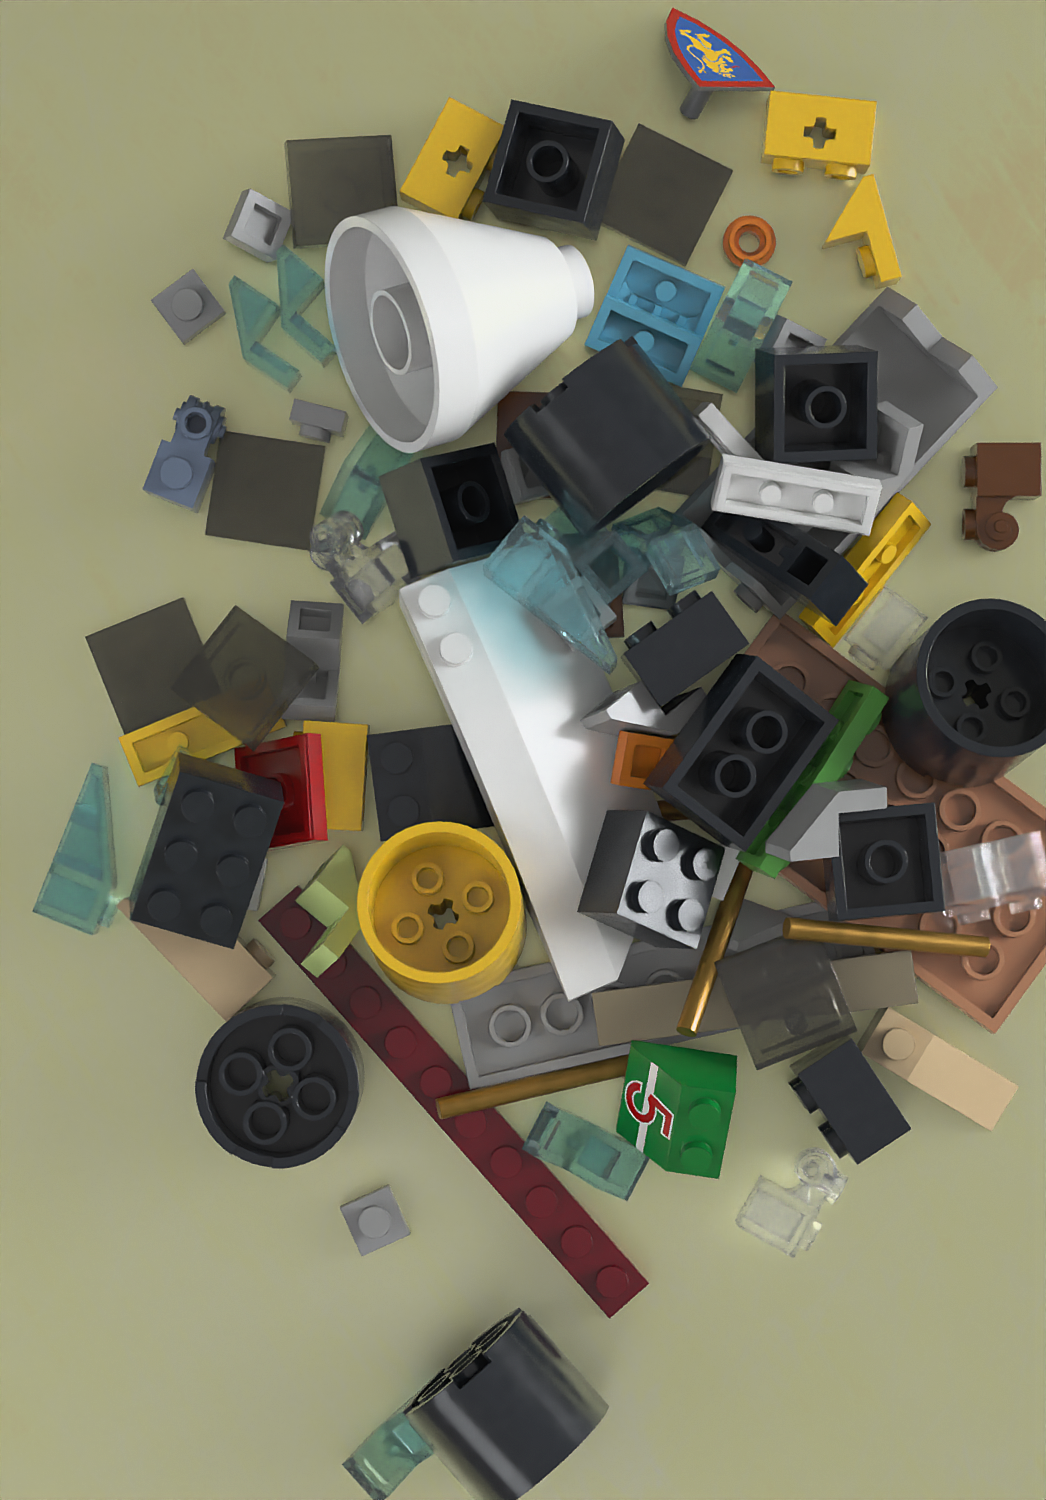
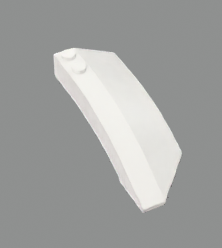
M542 543L448 568L399 589V603L464 751L505 853L515 869L526 908L568 1002L616 982L634 937L577 912L607 810H647L662 817L652 790L610 783L618 736L588 730L580 721L613 692L591 641L574 653L541 612L543 605L566 589L547 544Z

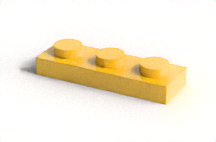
M897 492L873 520L870 536L863 535L855 546L843 555L851 566L865 579L868 586L838 625L834 626L807 607L804 608L798 618L818 638L834 648L932 524L911 500Z
M265 677L118 738L137 785L140 787L170 775L178 752L207 760L287 727L285 719H282V712L268 678Z

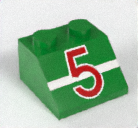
M631 1040L616 1132L667 1172L719 1179L736 1095L737 1055Z

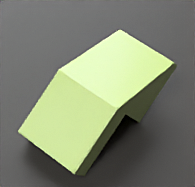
M344 845L320 866L295 900L327 927L301 963L302 966L316 977L320 976L342 955L361 929L357 913L359 886L352 853Z

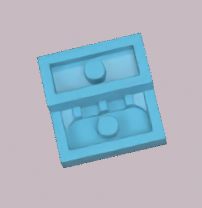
M628 245L585 342V346L600 352L619 339L625 342L633 336L668 382L682 387L725 286Z

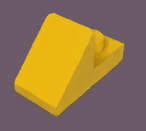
M874 174L863 176L824 242L822 249L862 239L864 246L857 248L861 272L865 279L872 277L875 289H880L897 284L902 276Z

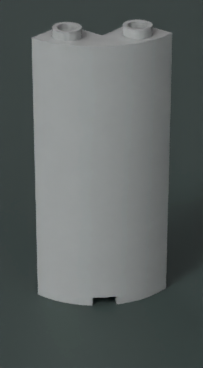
M889 287L884 289L832 345H860L878 351V403L887 401L924 424L913 472L894 495L897 492L899 493L998 388L972 354L942 337L917 304ZM754 428L744 439L755 450ZM831 461L782 464L829 471ZM718 466L670 517L685 533L678 541L700 562L708 556L735 581L738 586L733 592L751 610L757 613L763 606L780 620L797 601L701 529V526L714 511L711 508L710 502ZM894 495L889 499V501L884 505V507L879 511V513L886 507V505L890 502ZM812 527L807 532V534L840 555L860 535Z

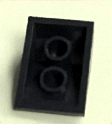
M452 724L367 735L381 842L387 841L406 828L427 822H453L469 826L473 829L494 827V823Z

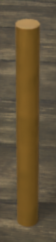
M739 862L724 900L720 901L676 1030L684 1036H697L753 870H750L741 862Z
M786 917L782 928L785 939L986 958L990 952V940L987 936Z
M629 1054L437 1098V1112L440 1119H446L624 1077Z

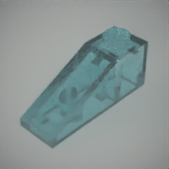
M524 515L483 564L484 576L610 675L617 667V656L568 550L561 544L565 539L564 536L547 521L540 518L535 524Z
M92 763L32 911L89 935L98 934L101 926L110 928L118 911L116 905L121 901L120 898L113 896L118 883L108 767L99 763Z

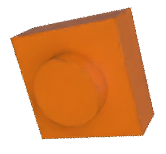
M620 730L610 783L651 790L643 783L675 739Z

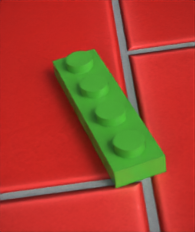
M848 680L829 710V713L839 720L747 851H740L735 858L750 870L773 879L790 864L789 861L765 853L766 840L813 783L837 781L847 774L853 763V755L865 736L870 734L879 724L882 716L881 711L889 700L888 696L874 686Z

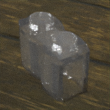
M1040 831L940 852L946 911H942L944 918L957 915L960 926L991 919L989 908L1009 904L1011 914L1043 907L1041 897L1046 896V857Z

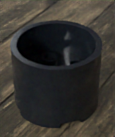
M633 336L625 342L622 339L617 340L562 378L563 382L540 401L542 404L540 407L536 403L530 405L512 422L504 433V437L583 539L600 531L653 493L695 458L712 440Z
M992 598L972 600L944 613L900 655L890 669L885 687V695L889 697V700L881 712L884 728L893 748L909 767L923 777L929 775L946 783L963 785V788L977 787L1003 777L1046 744L1045 619L1031 609L1011 601ZM971 696L975 703L967 706L963 699Z
M270 998L244 1008L223 1024L211 1037L201 1056L195 1081L196 1103L208 1132L229 1154H233L249 1163L272 1167V1169L296 1167L311 1162L325 1154L346 1132L358 1109L363 1094L364 1064L361 1051L353 1034L345 1023L330 1010L301 998ZM276 1070L280 1076L289 1074L292 1077L293 1082L287 1088L289 1096L283 1097L278 1090L271 1093L268 1091L266 1085L272 1079L270 1071Z
M520 1308L501 1318L472 1341V1346L458 1356L446 1369H441L403 1410L405 1417L409 1420V1425L474 1500H517L562 1463L588 1437L603 1419L609 1408L605 1400L532 1316L527 1315Z

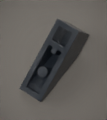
M713 511L701 526V529L708 536L796 601L834 626L838 625L868 586L865 579L842 555L791 523Z

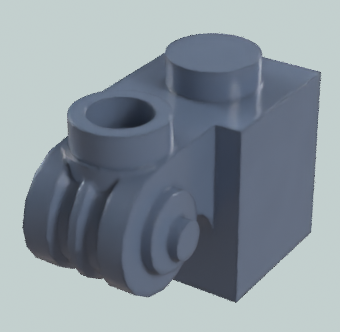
M193 395L189 396L187 402H183L181 408L176 409L173 420L176 421L175 433L171 443L163 439L161 440L143 486V490L146 493L195 513L199 512L217 466L213 459L207 457L208 450L211 444H215L218 437L224 438L227 430L225 426L226 409L219 405L211 406L208 401L201 402L200 398Z

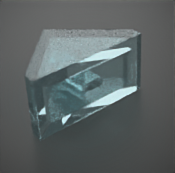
M369 425L342 463L319 515L366 541L387 504L378 476L410 463L416 452L405 453L396 450L386 443Z

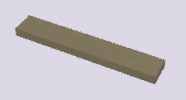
M898 950L717 975L698 1033L917 1004L919 1002L912 952ZM693 978L592 992L599 1046L631 1042V1040L642 1041L682 1035L676 1030Z

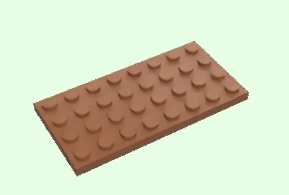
M787 614L780 620L772 615L744 653L761 658L828 712L848 680L874 686L885 694L884 686ZM881 716L877 727L865 736L854 753L853 763L847 774L837 781L864 779L886 786L887 807L935 802L946 911L841 922L987 936L990 940V952L986 958L919 951L911 952L914 973L917 979L988 1032L995 1034L1046 964V807L1004 776L994 782L970 788H963V785L946 783L929 775L921 776L909 767L895 751L887 736ZM823 858L790 862L786 868L778 873V875L828 911ZM877 948L881 952L898 951V949Z

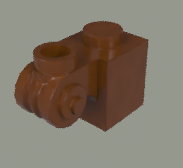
M1041 442L976 443L970 448V456H963L961 466L962 487L971 488L972 509H963L962 511L963 541H974L979 547L990 552L1002 551L1015 542L1019 533L1018 522L1012 515L1003 512V508L1008 500H1035L1042 496Z

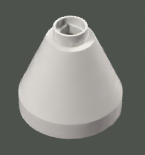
M389 206L342 220L331 235L325 260L327 314L335 350L347 384L360 410L377 434L390 446L405 453L418 452L460 438L566 341L573 333L577 319L587 317L594 306L592 276L584 257L574 246L563 245L556 247L553 242L543 236L398 206Z

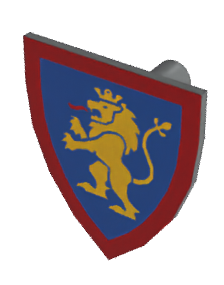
M672 8L664 24L665 42L672 60L692 85L680 106V111L684 116L690 119H698L713 91H774L775 86L742 50L701 21Z

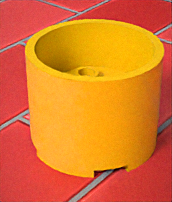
M441 821L427 822L406 828L389 838L373 854L365 867L359 883L357 913L362 933L385 976L395 986L410 996L436 1004H457L459 1001L474 998L503 982L512 972L521 956L526 939L527 919L515 869L504 851L488 836L476 829L459 823ZM447 908L452 909L457 921L456 924L446 923L443 930L438 929L436 920L433 917L434 914L444 915Z

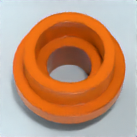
M749 215L735 219L727 227L723 236V250L726 257L732 264L742 269H756L766 264L772 257L776 246V238L772 227L765 220L757 216ZM751 234L757 238L759 247L754 252H745L739 245V239L743 235Z

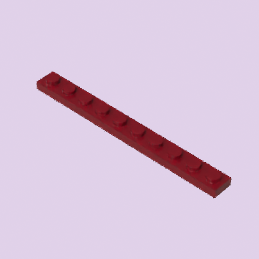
M300 885L296 886L258 921L610 1319L649 1284V1281L496 1107L446 1119L439 1118L436 1108L437 1098L471 1091L466 1073L351 943L342 955L318 977L301 965L327 927L295 901L303 890Z

